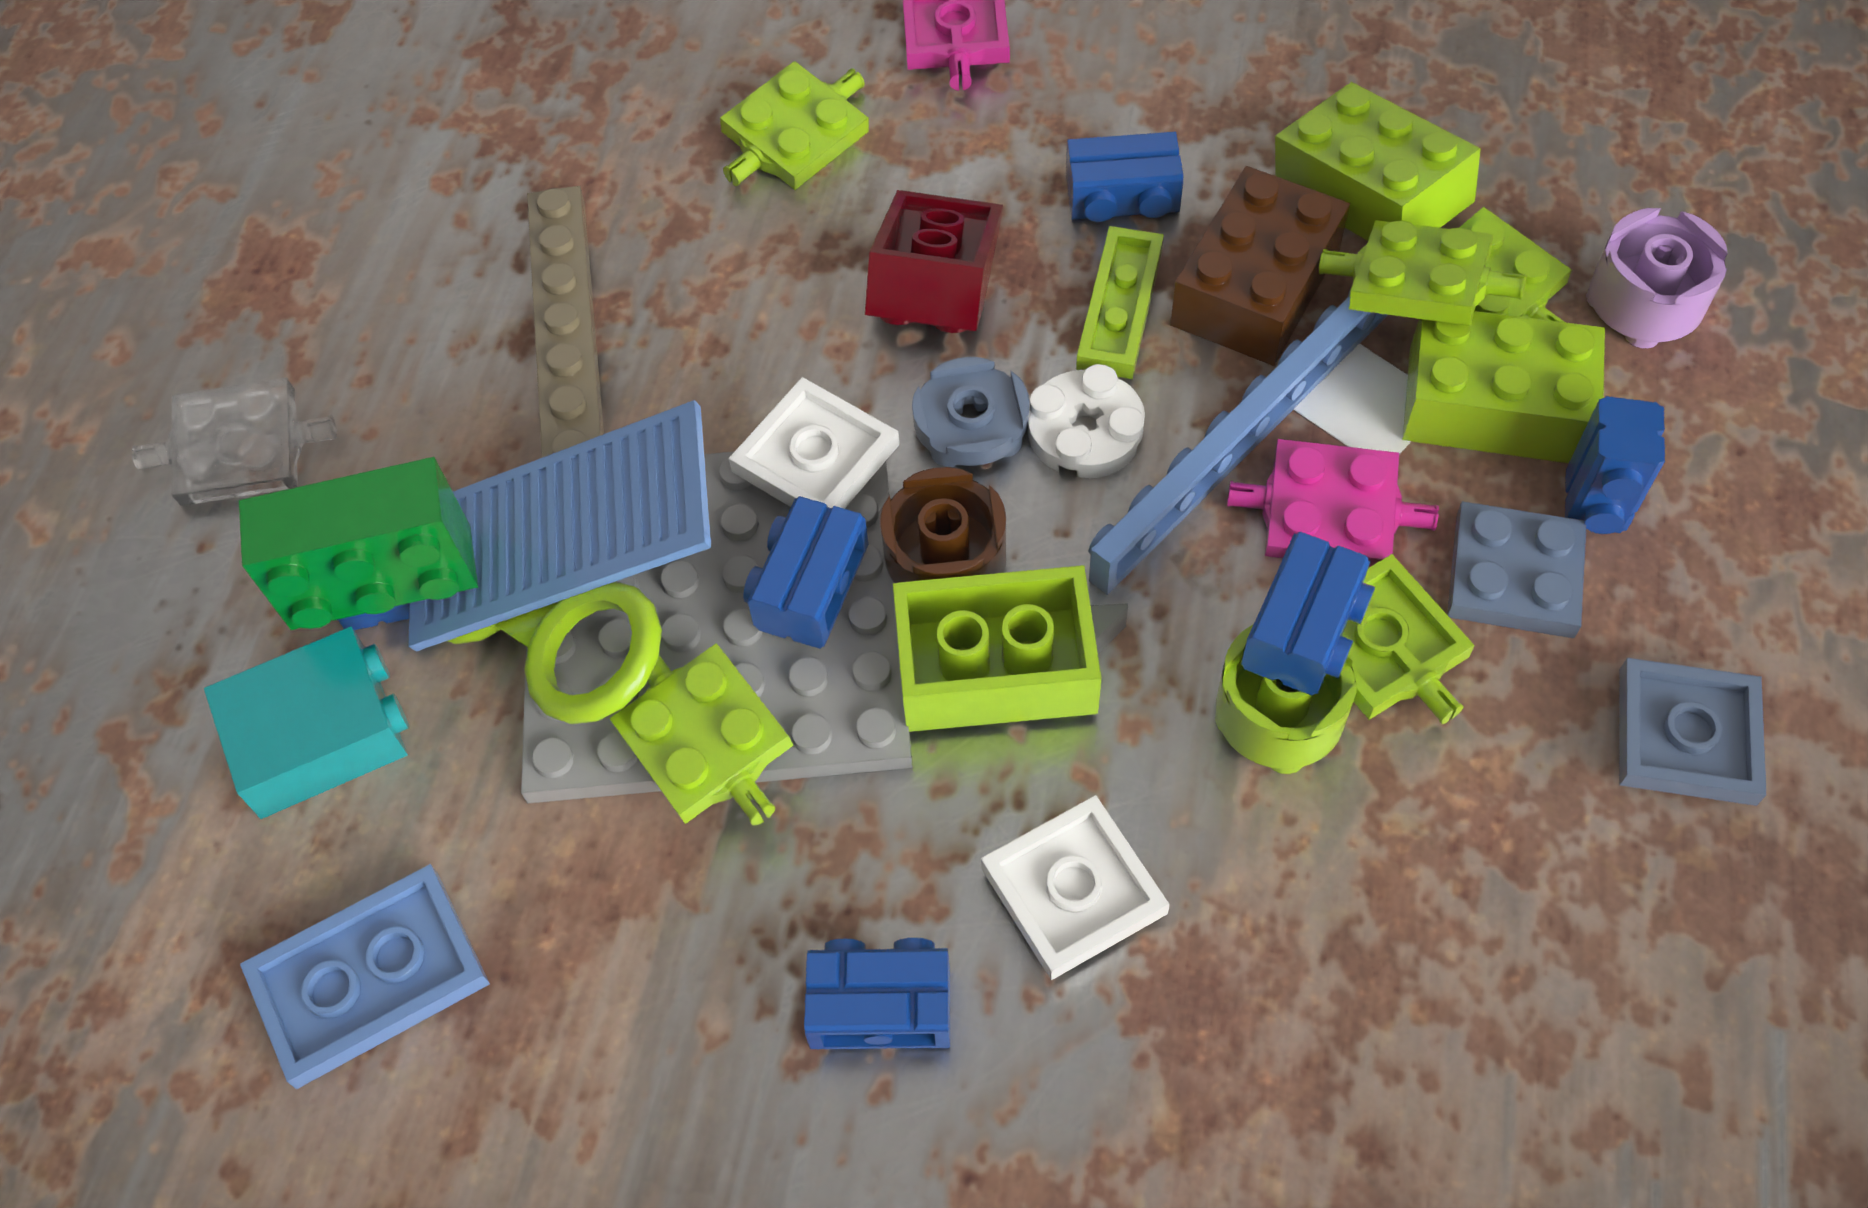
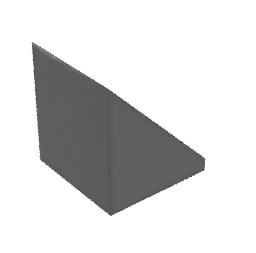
M1128 603L1090 605L1098 654L1126 627Z

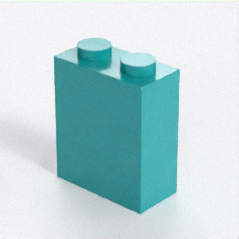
M348 627L204 688L236 792L260 819L408 756L400 732L409 729V724L395 694L386 696L381 682L389 679L390 674L376 644L364 647L353 628Z

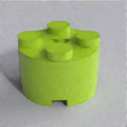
M1251 625L1234 639L1225 656L1216 698L1215 722L1217 728L1223 733L1229 744L1247 759L1257 764L1271 767L1274 771L1281 774L1296 773L1302 767L1322 759L1338 743L1357 693V680L1355 681L1352 668L1353 659L1349 652L1339 678L1326 674L1318 694L1311 696L1283 685L1279 679L1273 681L1244 669L1241 662L1247 638L1253 627Z

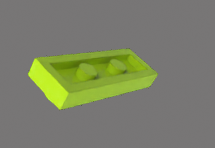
M1109 226L1077 353L1076 370H1086L1092 365L1100 364L1112 368L1116 372L1117 377L1133 379L1163 249L1164 234Z

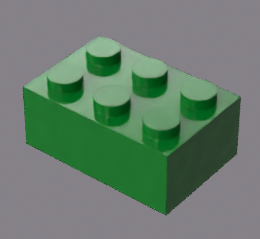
M435 457L239 500L242 566L290 630L320 628L334 620L364 613L381 614L395 606L425 599H446L452 597L457 592L478 588L471 527Z

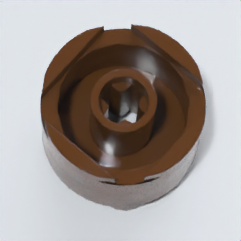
M951 467L931 468L917 472L904 480L903 488L891 500L889 495L884 503L880 517L883 553L886 569L894 583L1004 573L1006 567V512L999 494L990 485L989 489H987L982 484L974 481L972 473Z

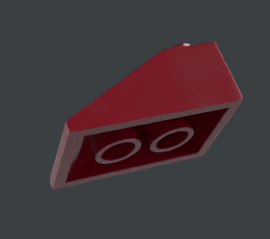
M897 190L869 251L865 315L880 317L883 322L892 325H906L911 322L935 325L937 329L947 333H961L966 330L977 331L984 308L1003 205Z

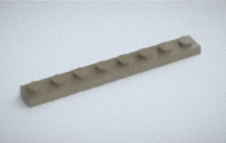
M581 186L560 189L552 188L545 191L527 193L542 458L604 434L585 201Z

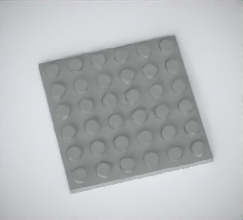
M735 451L704 454L711 548L618 580V582L639 588L656 607L662 629L659 655L670 670L673 671L683 667L717 643L789 735L794 746L770 762L755 782L912 768L909 726H906L893 592L894 582L885 566L880 527L882 507L889 497L886 461L845 508L861 513L865 518L869 545L825 646L819 649L795 642L788 636L782 638L759 631L754 627L748 603L744 602L743 599L744 586L751 569L754 566L763 568L770 553L767 548V541L773 521L778 515L787 517L791 507L732 473L728 458ZM616 609L596 611L580 620L566 634L557 651L554 668L557 686L563 693L569 695L589 693L604 685L620 669L629 652L632 635L629 618L625 612ZM525 677L521 794L527 804L658 792L661 790L609 719L622 709L596 722L569 724L546 716L530 697ZM648 682L626 706L645 693L650 687Z

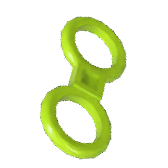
M616 581L448 640V642L453 644L477 642L488 638L500 630L504 631L528 648L524 672L530 697L546 716L569 724L599 721L624 708L646 685L658 661L662 629L656 607L641 590L635 586ZM616 609L625 612L629 618L632 635L629 652L620 669L604 685L589 693L575 695L563 693L557 686L554 668L557 651L566 634L580 620L596 611Z

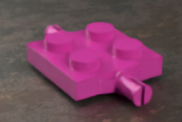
M903 0L908 70L949 67L950 86L954 90L959 91V75L962 77L963 90L968 89L972 84L970 65L1010 63L1005 0Z
M1284 439L1277 440L1273 471L1267 480L1266 486L1230 481L1227 500L1228 507L1236 506L1263 510V518L1267 527L1265 556L1283 558L1294 533L1303 532L1328 541L1333 548L1339 545L1366 555L1368 560L1371 561L1369 567L1393 554L1394 535L1399 526L1435 531L1439 517V505L1402 502V495L1397 485L1399 452Z

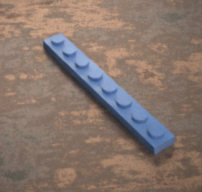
M1350 292L1348 298L1338 308L1334 305L1329 306L1319 317L1313 332L1303 342L1298 339L1293 341L1282 354L1278 366L1267 377L1259 375L1251 382L1243 395L1242 402L1230 413L1222 411L1208 427L1205 438L1193 450L1187 447L1179 452L1170 464L1167 475L1155 487L1151 485L1145 486L1133 499L1128 513L1115 526L1107 524L1096 534L1088 550L1089 554H1091L1089 582L1108 595L1388 315L1349 310Z

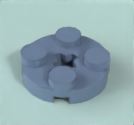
M980 357L953 359L933 369L930 372V380L922 386L921 390L919 386L916 389L912 400L914 429L922 445L931 452L932 459L939 465L952 467L957 464L965 466L988 464L1003 457L1014 456L1020 451L1022 438L1028 428L1029 395L1020 377L1012 371L1010 377L1005 372L995 369L994 361ZM974 404L977 411H986L976 418L960 416L963 413V405Z

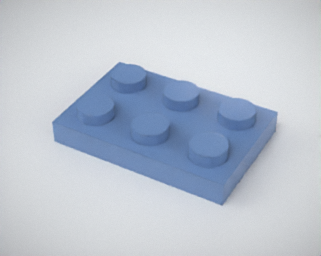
M431 864L240 963L286 1081L296 1089L490 984L446 889Z

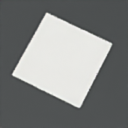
M1358 344L1293 409L1348 447L1399 452L1400 454L1411 443V441L1402 440L1408 375L1361 344Z

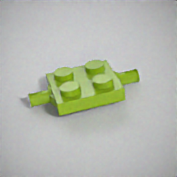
M793 61L721 116V132L740 146L743 152L742 155L723 168V173L730 183L733 182L734 186H738L758 169L776 175L794 190L798 189L869 132V117L846 100L864 87L865 83L859 72L855 74V69L851 68L833 84H827L820 81L796 61Z
M1482 207L1459 227L1473 232L1493 234L1489 258L1490 271L1527 274L1522 300L1486 294L1474 311L1564 322L1545 307L1548 300L1568 283L1572 269L1485 207Z
M1375 220L1368 243L1358 254L1323 249L1319 264V274L1325 273L1353 277L1349 310L1468 326L1471 324L1475 307L1484 299L1486 294L1522 300L1527 274L1490 271L1489 258L1493 234L1473 232L1465 228L1446 229L1413 225L1406 221L1387 222Z
M1391 554L1368 568L1363 583L1375 587L1362 623L1358 624L1348 620L1342 634L1343 637L1353 640L1349 652L1353 659L1352 668L1355 681L1357 680V693L1354 703L1370 720L1400 700L1419 696L1439 719V722L1445 724L1449 719L1455 718L1464 706L1454 698L1439 679L1445 672L1468 659L1475 645L1395 556Z
M717 643L683 667L673 671L670 670L659 655L658 661L647 681L650 687L642 696L609 719L685 824L712 804L729 800L732 797L747 815L752 825L763 823V818L751 800L757 803L767 818L772 816L775 806L768 800L755 781L770 762L794 746L789 735Z

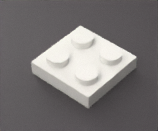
M802 377L728 459L732 473L790 507L794 499L801 496L825 503L829 508L837 506L845 509L900 445L898 430Z
M1096 795L981 858V869L1050 980L1055 979L1168 914L1170 904Z

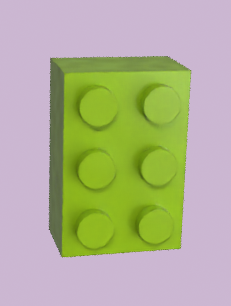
M1350 82L1275 135V176L1351 203L1345 228L1368 241L1375 220L1387 222L1406 221L1413 225L1441 228L1473 204L1476 198L1481 148Z
M1474 311L1470 326L1419 319L1409 354L1402 440L1569 463L1598 400L1604 398L1605 327Z
M1084 565L893 583L906 726H909V732L1098 714L1101 672Z

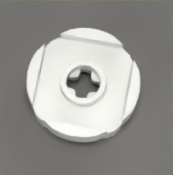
M1096 364L1088 367L1086 370L1066 372L1050 379L1032 392L1028 419V439L1034 453L1046 466L1058 472L1059 465L1069 470H1077V477L1080 478L1104 477L1124 468L1136 455L1137 446L1143 437L1144 406L1135 390L1125 381L1118 379L1116 372L1106 365ZM1082 416L1096 419V429L1088 431L1084 425L1074 427L1072 424L1076 421V418Z

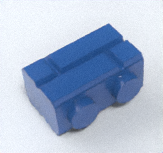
M1176 132L1067 139L1066 182L1071 220L1089 219L1095 222H1103L1112 217L1132 215L1158 218L1167 213L1180 212L1184 181Z
M1609 396L1598 400L1566 468L1565 492L1568 495L1565 499V518L1584 520L1586 529L1598 534L1621 533L1629 528L1635 517V512L1639 510L1665 463V438L1661 437L1665 430L1663 406L1657 402Z
M798 496V498L794 499L787 517L778 515L775 518L768 535L767 548L770 551L763 568L754 566L751 569L744 586L743 599L744 602L748 603L754 627L759 631L778 637H791L795 642L821 649L825 646L869 545L866 520L861 513L837 506L829 508L825 503Z
M1303 532L1294 533L1247 638L1241 662L1244 669L1273 681L1279 679L1283 685L1311 696L1318 694L1326 674L1339 678L1353 640L1342 636L1348 620L1358 624L1362 623L1375 590L1374 586L1363 583L1371 562L1368 560V557L1339 545L1333 548L1328 541Z
M904 938L895 941L893 949H866V944L859 940L834 939L825 943L824 950H808L804 1028L810 1049L950 1048V965L948 948H935V943L925 938Z

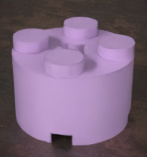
M1661 208L1641 209L1622 218L1614 226L1586 294L1587 302L1607 325L1625 335L1626 340L1635 347L1652 348L1658 342L1676 340L1695 330L1705 316L1727 271L1725 258L1728 254L1725 241L1710 224L1693 214L1681 211L1678 218L1658 215Z

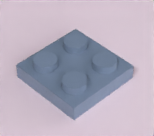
M1462 501L1456 514L1447 615L1454 619L1575 638L1582 622L1586 544L1585 521Z
M1626 658L1619 669V785L1757 806L1766 796L1762 677Z

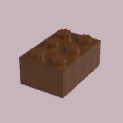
M1245 166L1175 281L1170 326L1275 366L1325 276V273L1319 274V264L1323 249L1337 252L1340 249L1351 203Z

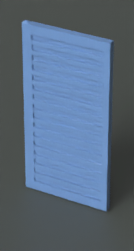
M695 400L453 491L471 527L478 588L457 592L452 597L446 599H425L410 603L408 647L417 652L711 548L701 406Z

